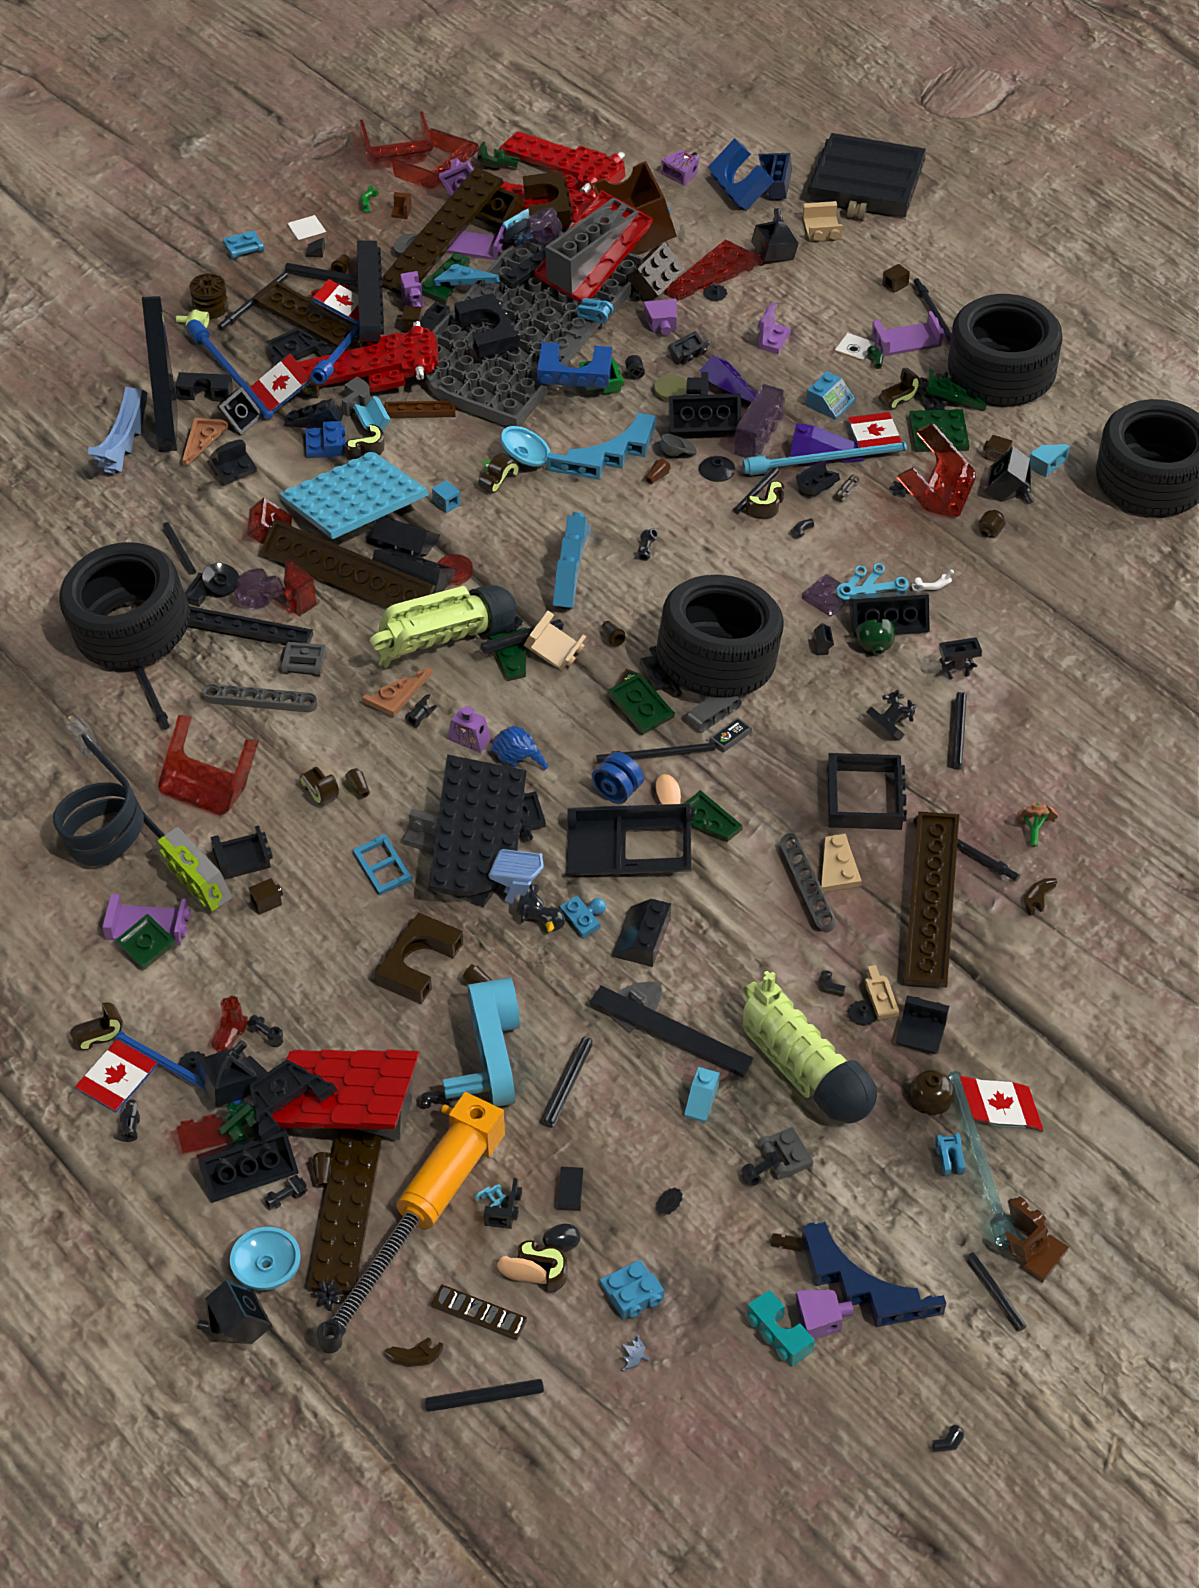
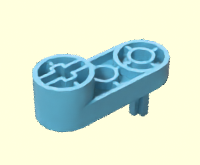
M512 978L467 985L469 1007L483 1072L443 1079L445 1098L460 1097L464 1092L469 1094L488 1092L491 1104L496 1107L514 1104V1083L502 1032L520 1028L518 1003Z

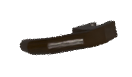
M1044 878L1034 883L1024 895L1025 908L1030 916L1034 915V907L1039 908L1040 912L1044 911L1045 894L1056 888L1058 883L1056 878Z
M428 1337L411 1349L394 1346L390 1349L387 1348L384 1351V1355L393 1363L402 1366H422L434 1362L440 1356L444 1347L443 1343L439 1342L436 1348H430L432 1340Z

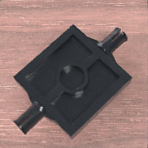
M651 646L649 651L652 656L640 659V665L654 690L671 689L675 697L677 695L680 696L682 694L679 688L680 685L662 669L658 661L656 646Z
M536 791L524 793L520 832H523L525 841H528V837L531 841L533 839L531 830L546 827V821Z

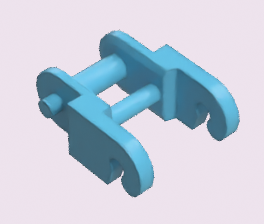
M496 1185L491 1189L487 1187L478 1192L474 1199L479 1201V1197L482 1199L490 1198L493 1202L490 1205L492 1207L507 1203L509 1196L503 1195L500 1191L501 1185ZM497 1194L499 1199L495 1200L492 1195Z

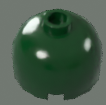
M876 619L869 620L857 627L858 643L867 652L879 655L888 650L894 643L895 628L894 624L889 620L882 619V623H876Z

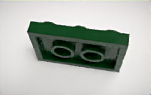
M640 673L608 690L609 697L642 734L649 732L675 716V712Z

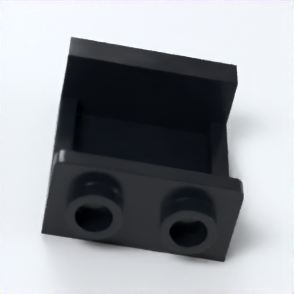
M259 825L255 826V834L224 842L220 841L219 835L210 837L212 850L224 880L271 868L270 859H273L270 847H266L265 844L268 843L265 832H261Z

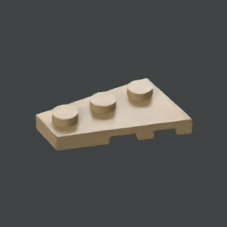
M846 834L825 837L821 885L823 892L861 886L862 880Z

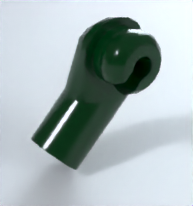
M869 346L866 350L868 357L874 361L876 369L882 368L883 353L874 346Z

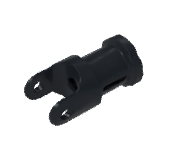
M430 694L425 695L416 703L415 708L405 715L406 722L412 727L418 728L421 721L429 717L437 708V705L428 706L427 700L430 698Z
M134 1099L127 1101L126 1108L120 1115L121 1129L118 1131L117 1137L124 1142H132L138 1138L136 1129L137 1124L140 1122V1115L137 1110V1101Z

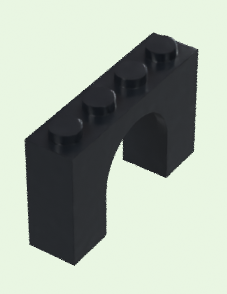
M493 293L454 303L455 318L460 327L479 322H488L496 325L491 330L473 334V349L479 359L519 348L520 334L518 330L514 329L512 320L508 319L506 310L502 309L500 300L496 299Z

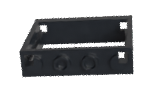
M828 753V828L902 830L903 822H907V810H903V806H906V794H903L906 788V779H902V775H905V765H901V755ZM837 771L893 773L895 813L838 812Z

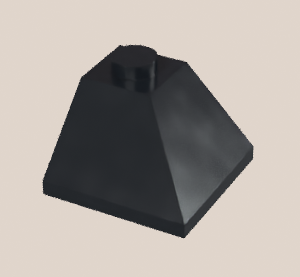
M242 387L230 393L217 407L239 436L264 416Z

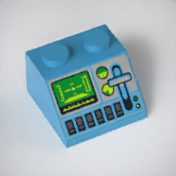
M828 371L807 390L806 406L834 420L855 402V397L843 379Z

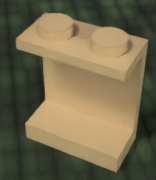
M836 201L803 204L802 218L809 242L842 239L843 225L838 224Z
M547 611L529 635L524 646L563 671L566 665L570 667L576 659L574 654L577 653L579 655L584 648L583 641L586 636L582 635L578 642L550 624L554 614Z

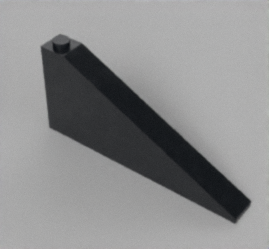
M142 297L159 452L177 451L178 406L161 297Z

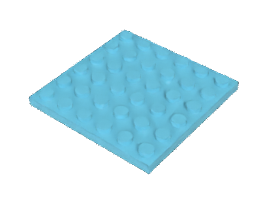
M368 452L358 459H352L347 464L334 467L329 472L321 473L311 480H305L301 484L287 488L279 494L284 503L330 538L334 539L428 496V490L375 452Z

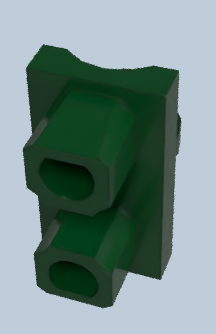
M242 1102L237 1106L234 1103H229L226 1107L229 1113L224 1116L227 1122L219 1130L223 1135H229L234 1142L246 1138L247 1134L242 1128L246 1123L250 1129H255L259 1126L256 1121L255 1107L251 1104L245 1106Z

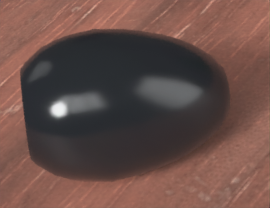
M563 1223L547 1230L543 1235L542 1241L545 1246H556L563 1251H569L579 1244L580 1232L576 1226Z

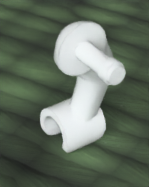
M950 570L947 575L943 574L934 583H923L921 578H916V584H911L913 591L941 589L952 581L950 576L954 571Z

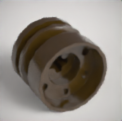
M209 273L201 274L190 282L189 288L193 310L208 312L209 319L219 318L227 312L229 306L226 284L221 276Z

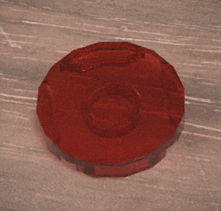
M446 555L437 562L457 569L449 585L451 583H455V585L463 584L472 577V562L463 555Z

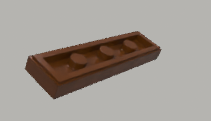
M448 401L385 402L384 406L389 418L456 417V405L452 403L451 406Z

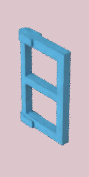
M386 834L374 838V840L353 849L355 856L379 895L413 880V877L406 869ZM385 844L391 857L369 867L362 854ZM396 862L403 876L381 886L373 873Z

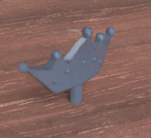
M639 1335L636 1336L637 1342L631 1340L633 1346L622 1344V1348L626 1350L629 1356L623 1358L628 1363L625 1368H622L623 1372L627 1369L638 1367L641 1359L649 1361L650 1357L643 1355L646 1347L639 1339Z

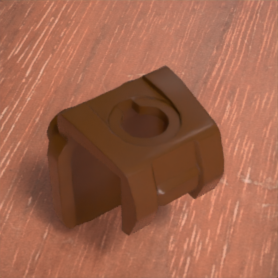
M1019 1196L1014 1199L1010 1198L1008 1206L1010 1215L1014 1220L1013 1225L1028 1236V1238L1022 1243L1008 1231L1005 1232V1235L1009 1242L1008 1249L1011 1255L1019 1261L1028 1263L1049 1248L1047 1237L1049 1231L1044 1225L1046 1220L1044 1214L1039 1210L1029 1211L1027 1209L1029 1207L1028 1203ZM1034 1243H1037L1035 1247L1031 1249L1032 1245Z

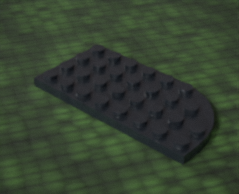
M447 754L428 891L468 896L489 891L500 884L491 880L488 874L500 850L518 851L527 770Z

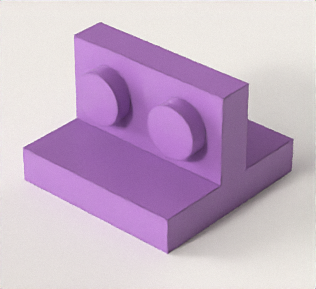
M455 158L451 160V169L439 174V178L450 196L473 171V168L469 161L460 163L459 159Z

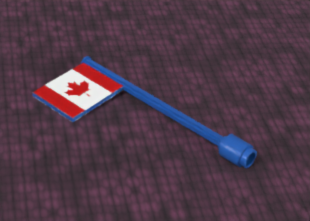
M330 279L313 296L312 300L357 325L327 360L319 361L312 369L311 379L316 384H322L328 380L334 372L333 364L359 334L358 295Z
M193 319L186 325L187 333L197 344H204L234 381L245 390L266 420L271 419L273 412L312 381L309 374L289 354L249 387L209 340L210 332L200 321Z
M123 1031L116 1034L115 1042L75 1086L77 1091L115 1113L121 1109L158 1065L207 1092L199 1076L125 1035ZM236 1100V1101L230 1102V1103H234L236 1106H237L240 1102H242L245 1106L247 1105V1103H245V1102H243V1101H241V1100Z

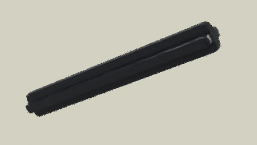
M286 263L284 267L286 273L322 280L330 279L333 282L358 286L357 275Z
M561 619L550 621V624L559 630H563L564 623ZM536 626L482 642L480 649L486 654L525 642Z
M957 692L955 702L951 767L958 770L962 768L967 702V694L965 692Z
M585 1036L581 1039L543 1119L545 1126L551 1128L555 1126L592 1048L593 1040Z
M534 1379L426 1397L425 1407L428 1412L539 1394L544 1392V1385L542 1379Z

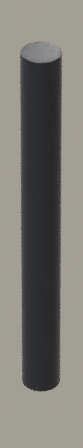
M774 467L733 509L734 513L739 514L746 507V497H756L779 473V469Z
M163 523L164 530L189 574H195L196 569L170 523Z
M974 1252L970 1253L967 1259L1017 1329L1019 1331L1024 1330L1027 1325L976 1254Z

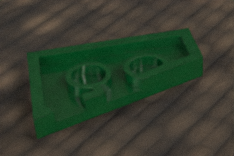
M526 627L510 631L509 633L492 635L490 640L524 630ZM525 642L494 651L507 682L526 677Z
M701 790L685 802L690 803L691 807H695V820H691V827L727 842L743 830L742 824Z

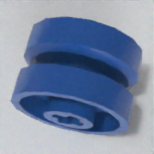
M612 752L593 771L592 782L605 799L612 803L622 804L644 782V775L641 768L631 757L621 752Z

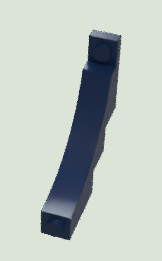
M812 1222L803 1226L801 1238H803L805 1244V1251L815 1286L838 1282L844 1302L851 1301L852 1305L869 1303L876 1327L944 1315L947 1304L944 1295H930L921 1299L918 1288L903 1287L882 1281L860 1269L844 1255L834 1242L826 1222Z

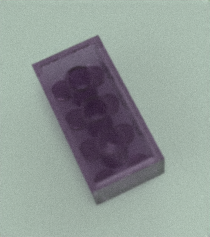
M763 384L736 427L735 455L748 458L762 454L765 443L768 444L772 432L776 431L778 422H781L784 417V411H782L785 403L783 389Z

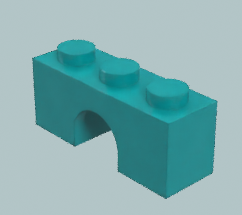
M768 1290L748 1304L747 1320L752 1327L758 1328L767 1344H772L779 1358L784 1362L787 1361L793 1367L814 1352L815 1340L800 1323L791 1329H784L777 1325V1322L784 1318L785 1306L771 1290Z

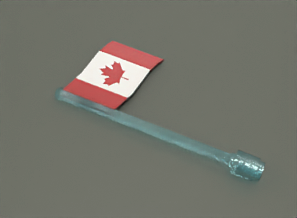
M952 1071L949 1073L948 1078L953 1085L994 1214L990 1221L995 1241L1000 1248L1008 1249L1009 1242L1005 1232L1008 1231L1017 1239L1018 1234L1012 1216L1005 1214L975 1122L994 1126L1028 1128L1043 1132L1044 1129L1029 1086L1014 1082L980 1080L961 1076L960 1072Z

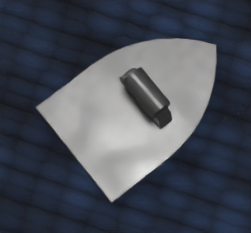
M641 982L627 986L617 993L656 1011L661 1002L662 984L659 982ZM608 1014L628 1033H631L633 1030L637 1028L621 1019H618Z

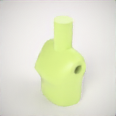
M196 309L191 311L188 316H176V322L185 323V325L193 319L200 321L206 328L209 323V313Z

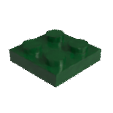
M146 914L115 940L116 944L143 970L176 944L175 939L149 914Z

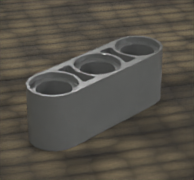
M711 696L691 709L686 719L700 732H704L738 710L742 700L738 696Z

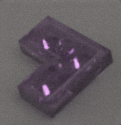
M825 574L802 593V599L831 617L843 607V601L832 595L837 591V587L841 582Z

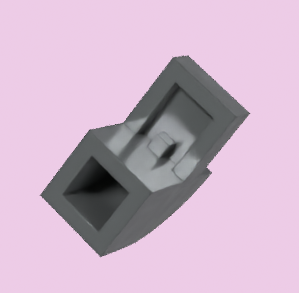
M359 377L344 385L346 397L341 400L342 412L347 417L355 412L353 408L355 404L366 407L370 401L369 385Z

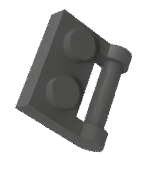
M288 642L282 662V673L292 671L314 673L317 676H321L326 645ZM290 662L314 663L315 666L290 664Z
M793 1127L771 1136H763L757 1140V1145L761 1150H764L765 1154H768L770 1151L773 1152L772 1146L776 1145L787 1163V1166L780 1163V1166L774 1168V1173L778 1179L786 1178L813 1167L814 1161Z

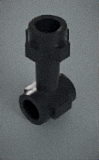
M655 528L646 529L640 535V539L643 542V546L638 548V558L640 560L647 561L651 557V542L656 541L658 538V531Z
M252 1015L249 1018L247 1025L253 1032L257 1030L268 1037V1043L272 1047L282 1045L283 1030L277 1026L268 1027L264 1024L265 1019L261 1016Z
M776 1150L766 1154L767 1159L754 1167L753 1164H746L742 1167L741 1176L746 1184L750 1186L759 1184L761 1181L759 1175L771 1166L774 1168L780 1166L779 1164L783 1160Z
M294 1175L287 1180L286 1184L288 1187L277 1193L273 1191L267 1193L264 1200L268 1208H279L281 1206L280 1201L292 1194L296 1198L305 1195L308 1191L305 1181L299 1178L298 1175Z

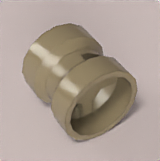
M850 201L847 217H858V219L864 220L867 203L857 204L856 201Z

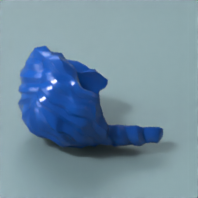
M518 726L508 727L495 736L492 750L498 755V759L511 767H517L519 760L531 757L544 770L548 768V763L541 755V751L536 748L532 736L524 728H519Z

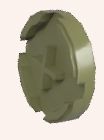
M679 375L662 376L655 382V395L661 397V400L669 402V396L688 395L686 394L687 380Z

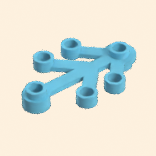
M877 563L874 565L873 572L862 586H856V584L865 577L867 570L864 566H857L850 581L840 584L837 587L836 593L840 600L849 601V595L869 594L886 590H894L895 592L907 591L909 583L906 578L898 577L893 582L874 584L877 578L884 574L885 570L883 564Z

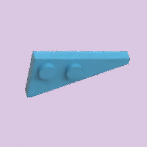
M454 264L435 278L434 283L435 286H440L443 282H450L451 285L476 284V280H485L486 284L498 283L499 277L496 274Z

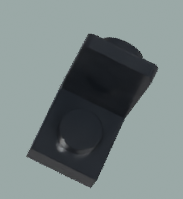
M517 1178L513 1179L508 1208L485 1206L484 1226L512 1229L513 1220L517 1221L519 1207H516V1202L521 1201L522 1187H519Z

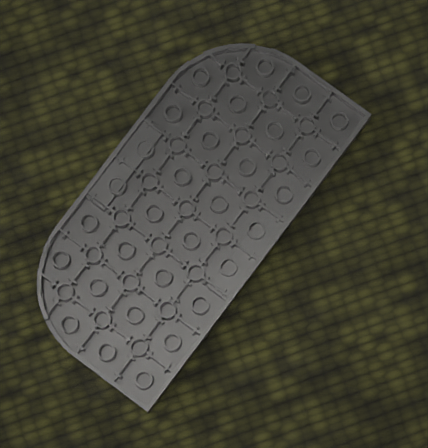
M559 234L530 238L522 241V244L517 247H510L486 271L498 275L499 282L486 284L485 280H478L459 302L493 293L496 299L500 300L502 309L506 310L508 319L512 320L514 329L518 330L520 334L519 348L479 359L473 349V334L491 330L496 325L488 322H479L460 327L455 318L453 307L450 314L433 330L437 340L439 366H435L433 372L424 374L423 380L425 385L437 398L450 402L451 406L453 403L456 405V408L507 427H520L554 386L538 384L537 370L542 342L559 343V361L569 367L571 359L598 327L603 328L632 293L634 286L627 279L626 275L643 257L629 253L616 267L611 276L602 284V288L592 297L594 300L608 301L614 308L613 312L608 315L607 321L602 324L578 317L577 307L582 305L581 303L534 276L514 289L501 282V275L545 248L557 239Z

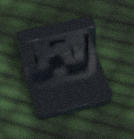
M907 995L903 1017L896 1037V1044L930 1054H937L946 1027L950 1006Z

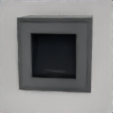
M320 238L309 243L306 256L323 257L325 239Z

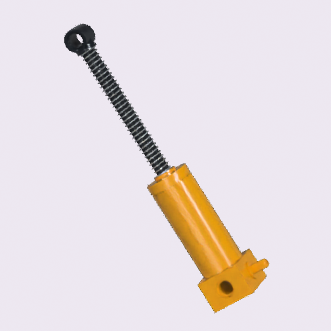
M464 1092L454 1108L447 1105L442 1106L441 1113L449 1116L450 1127L397 1201V1209L403 1218L398 1223V1226L395 1227L391 1236L388 1237L383 1247H381V1250H379V1255H376L371 1262L372 1264H369L367 1271L364 1272L362 1278L359 1279L357 1285L350 1292L351 1295L347 1296L345 1302L342 1303L340 1309L335 1313V1318L329 1319L318 1326V1343L323 1352L335 1353L341 1348L342 1337L347 1331L346 1326L351 1322L350 1319H353V1316L356 1315L355 1312H358V1309L361 1308L360 1305H363V1302L366 1301L365 1298H368L370 1291H373L375 1284H378L377 1280H380L382 1273H385L384 1270H387L388 1265L390 1266L389 1263H392V1260L395 1259L394 1256H397L399 1249H402L401 1246H404L406 1239H409L408 1236L411 1235L413 1229H416V1226L423 1229L432 1228L481 1156L484 1155L490 1158L505 1136L503 1109L467 1092ZM329 1335H333V1336H334V1337L331 1338V1339L325 1338V1337H327V1336H329Z

